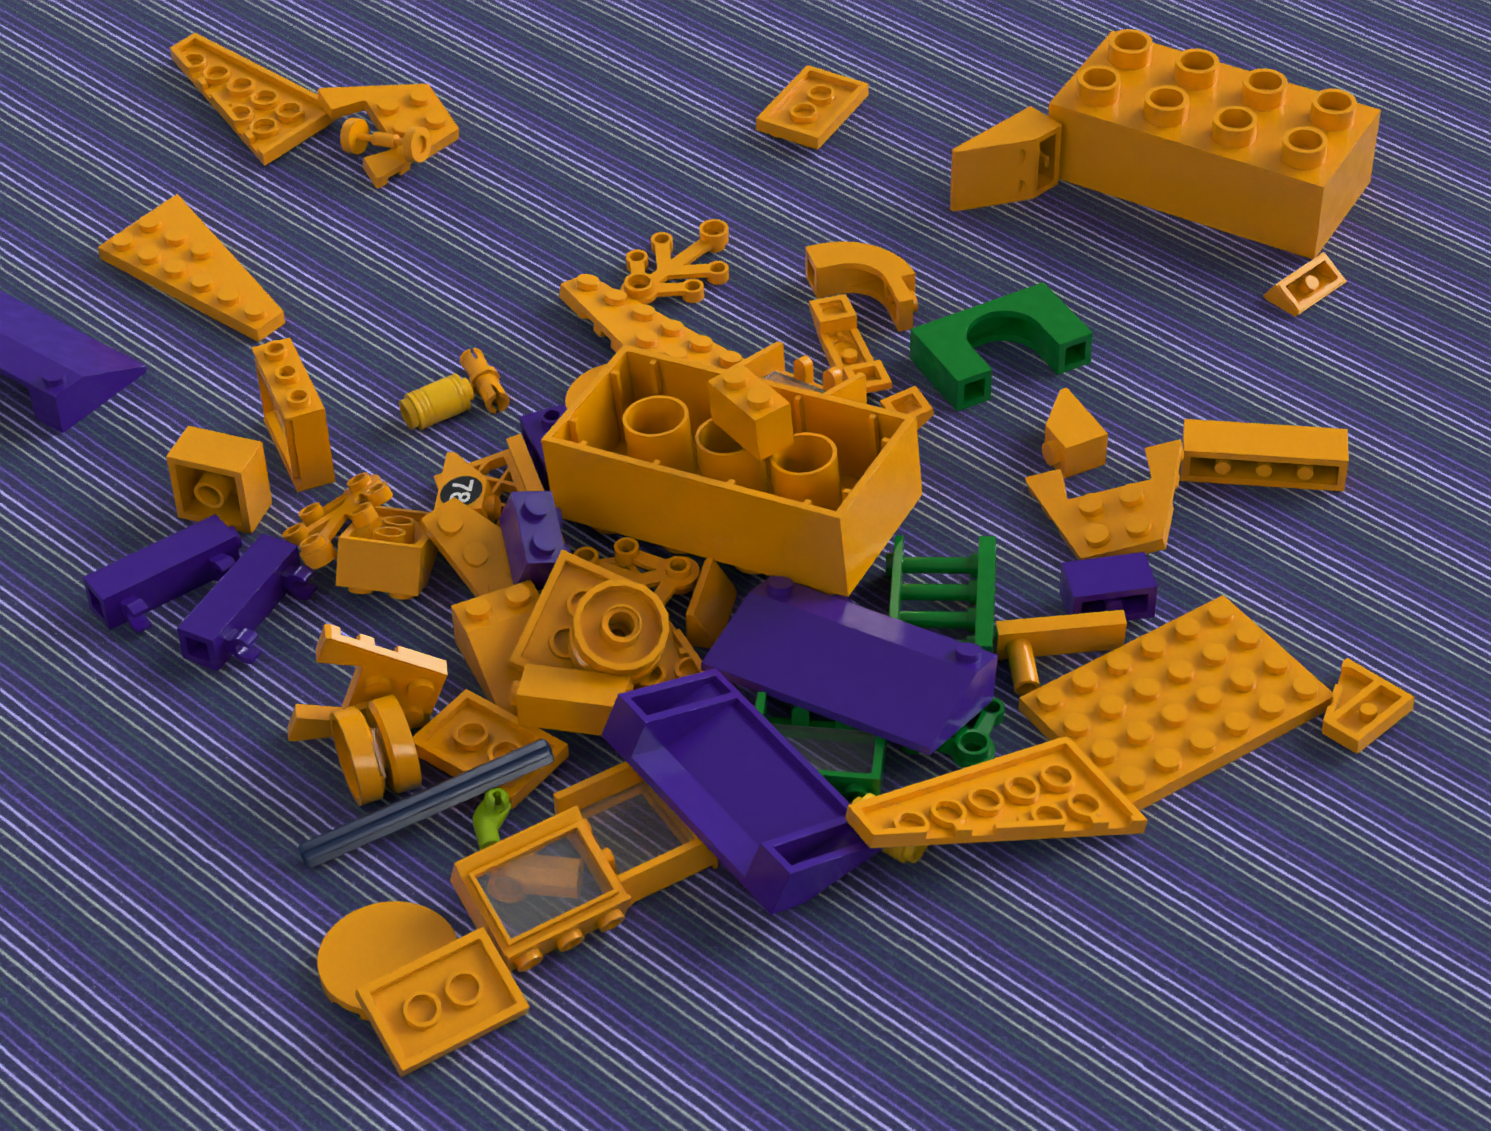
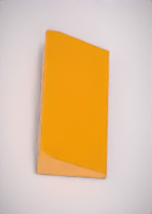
M1323 252L1276 283L1263 297L1270 303L1296 317L1344 285L1347 281Z
M707 557L704 560L686 612L687 640L691 646L710 649L727 626L737 597L736 588L714 558Z

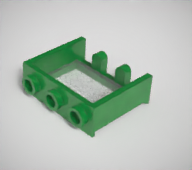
M767 692L757 693L755 708L850 804L855 798H863L868 793H872L875 796L881 795L888 740L838 721L811 720V711L795 705L792 706V719L767 717Z

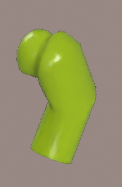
M492 788L487 791L484 800L473 814L472 823L480 850L500 841L498 831L511 809L509 795L504 789Z

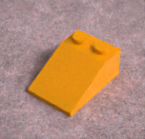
M385 506L374 507L378 517L372 523L357 528L354 522H352L338 537L335 586L348 587V591L355 594H370L373 591L388 592L389 596L395 599H412L414 596H418L427 585L438 553V548L420 527V519L430 512Z
M531 580L451 605L455 643L488 701L517 717V707L511 706V689L515 680L520 681L523 673L509 667L508 663L540 596Z

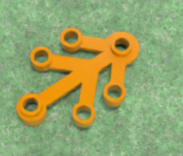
M718 219L704 221L699 226V240L672 259V235L667 232L653 234L651 236V251L656 255L657 270L651 274L645 273L649 267L648 254L638 249L629 251L626 254V268L631 274L624 279L621 290L627 296L642 304H649L657 297L681 295L682 299L688 303L702 301L704 299V283L701 280L689 278L707 277L709 283L722 285L729 280V266L723 261H713L709 264H690L706 252L717 253L724 250L729 242L728 224ZM688 279L679 283H665L667 280Z
M368 472L360 473L347 482L348 488L341 496L323 507L319 502L312 503L298 513L302 523L289 527L283 532L282 536L284 540L300 546V556L306 566L315 570L327 565L337 556V551L331 540L347 519L352 520L355 526L360 528L372 523L378 517L374 507L386 503L393 497L387 482L382 481L379 475H369Z
M630 537L620 538L615 542V560L621 565L634 564L649 572L638 574L600 560L597 550L592 547H581L574 552V555L580 558L590 560L589 562L634 582L644 584L648 588L657 587L654 593L659 596L664 606L674 594L681 595L692 591L700 575L699 565L693 559L685 556L663 559L639 550L638 541Z

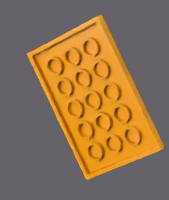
M1222 595L1019 697L1018 710L1049 741L1068 735L1140 811L1325 713L1327 707L1331 704L1332 691L1229 599Z

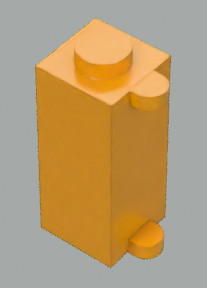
M526 663L521 680L513 682L510 701L512 707H517L519 726L602 736L601 734L618 694L632 691L633 680L630 679V676Z

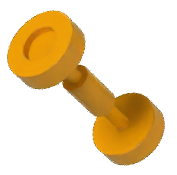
M359 118L347 119L340 133L341 146L346 153L362 154L369 142H372L374 146L394 149L402 146L403 155L406 160L422 163L427 159L432 144L430 132L426 127L410 126L406 130L403 139L398 134L374 132L370 135L367 122Z

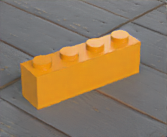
M1184 419L1182 436L1184 459L1181 461L1180 481L1344 491L1349 463L1348 429Z

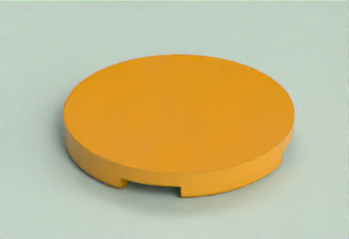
M389 901L364 906L340 919L324 937L317 957V967L322 989L332 1003L336 1002L341 1007L359 1014L360 1019L369 1021L355 996L357 988L456 940L457 936L451 925L440 914L419 904Z

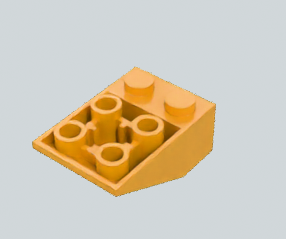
M1029 106L952 149L950 210L956 212L1030 200L1058 185L1062 124Z

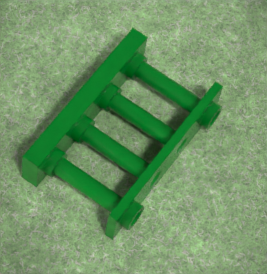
M895 536L894 552H886V578H892L889 616L921 628L968 629V633H975V635H967V640L957 641L974 643L983 650L993 653L996 536H979L978 553H970V557H904L903 536ZM904 574H970V578H977V580H969V584H903ZM902 601H969V605H976V607H968V612L902 611Z

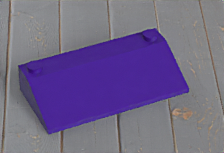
M0 290V373L29 389L34 415L37 420L64 433L147 372L145 365Z
M772 575L749 592L701 662V670L707 671L716 668L728 681L758 692H767L768 696L929 756L993 700L998 655L983 650L977 644L963 643L796 584L788 577Z
M716 668L618 694L601 735L771 915L804 904L883 849L868 847L845 820L847 807L850 803Z

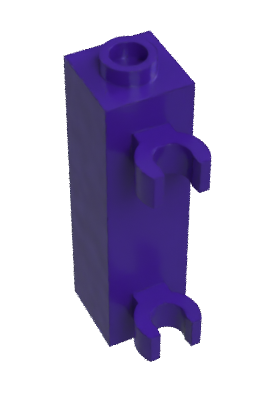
M214 514L84 576L83 581L89 607L109 630L128 622L132 630L139 634L152 627V623L144 613L215 579L219 582L240 558L241 538L233 526L227 527Z
M262 533L177 627L183 658L219 671L232 655L243 663L253 664L261 654V649L252 646L259 638L258 633L254 630L289 591L299 599L308 600L317 590L316 585L308 583L309 579L314 575V570L300 564L298 546L286 540Z

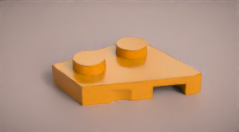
M1346 658L1341 665V675L1338 684H1335L1331 695V704L1327 707L1323 718L1322 734L1358 754L1413 710L1414 696Z

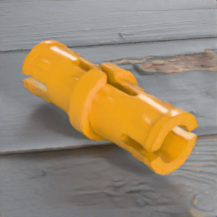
M473 348L476 358H474L470 349H467L462 353L459 361L469 376L473 392L480 395L486 409L490 413L496 414V408L493 403L496 404L499 412H503L509 406L510 398L500 384L499 373L494 367L489 366L480 349Z

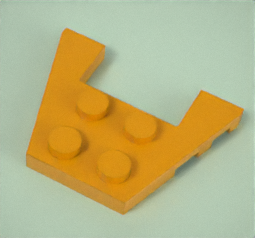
M429 84L318 89V101L331 120L366 111L379 132L398 134L401 139H403L406 130L410 126L426 127L430 132L432 141L431 150L427 158L459 139V127ZM402 146L363 157V169L376 189L388 184V178L396 173L402 175L410 170V165L413 162L406 160L403 155Z
M1181 439L1145 448L1151 479L1129 483L1121 487L1068 499L1062 471L1057 469L1025 477L1027 487L1032 497H1035L1041 505L1044 514L1057 527L1060 536L1077 560L1139 552L1149 554L1165 550L1174 510L1175 489H1178L1180 479V462L1184 459Z
M324 624L316 646L317 663L357 667L341 707L295 704L287 726L288 741L333 737L330 725L331 712L355 706L366 719L368 701L393 694L398 700L409 728L424 727L430 719L448 675L446 660L401 646H397L392 651L376 646L373 637L359 634L356 639L341 635L340 627Z

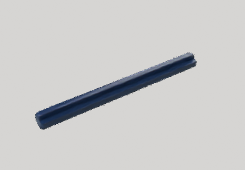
M541 738L309 839L298 846L303 862L307 868H313L487 792L492 788H496L551 764L554 761L552 749L546 739Z

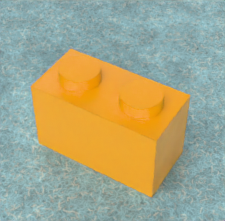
M743 364L728 369L707 381L712 421L756 459L761 461L794 444L790 403Z

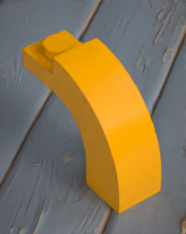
M828 242L805 247V277L817 299L843 293L867 295L884 305L898 332L913 328V313L918 311V302L915 294L916 273L901 257L878 246L859 242Z

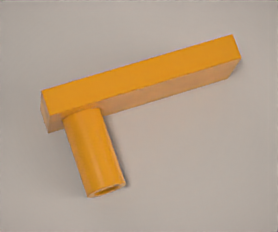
M1124 610L996 621L994 653L998 655V660L1008 659L1014 691L1016 694L1023 696L1040 687L1034 657L1115 650L1124 645L1127 627Z

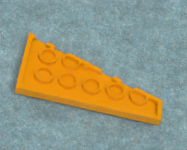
M193 33L170 47L171 58L264 166L339 119L331 120L318 101V94L197 33Z
M1068 735L850 804L845 815V820L869 848L1142 834L1148 822L1146 817Z

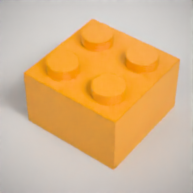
M187 426L166 456L179 518L200 522L216 514L227 527L233 526L236 531L252 534L273 503L263 443L261 441Z

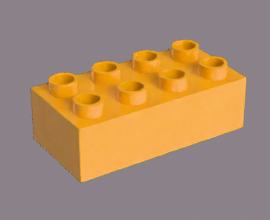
M1124 29L1117 32L1111 31L1050 101L1048 116L1062 124L1059 165L1060 180L1314 259L1371 181L1381 110L1357 103L1356 98L1351 93L1341 89L1312 90L1289 83L1282 73L1273 69L1244 70L1219 62V58L1208 50L1187 49L1180 51L1153 43L1152 38L1143 31Z
M625 344L541 439L550 491H552L555 507H559L561 510L562 519L591 526L592 529L602 534H620L657 544L674 554H693L704 558H714L715 561L733 565L743 573L788 577L794 583L809 586L813 590L828 595L838 594L849 597L923 495L916 416L760 378L790 403L794 444L759 461L712 421L707 381L727 371L726 369Z

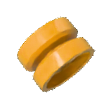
M628 579L606 580L590 588L578 602L567 637L569 657L577 670L630 676L634 686L646 680L658 665L670 631L668 612L659 596L644 584ZM613 633H619L623 637L616 636Z
M393 694L368 701L366 719L355 706L330 713L331 732L337 756L347 785L358 806L383 799L385 780L396 793L421 787L422 777L416 747L404 712Z

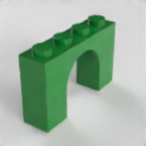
M1042 282L911 328L910 360L956 411H960L991 399L992 368L974 350L978 346L993 341H1012L1026 345L1033 349L1059 375L1091 363L1093 332Z

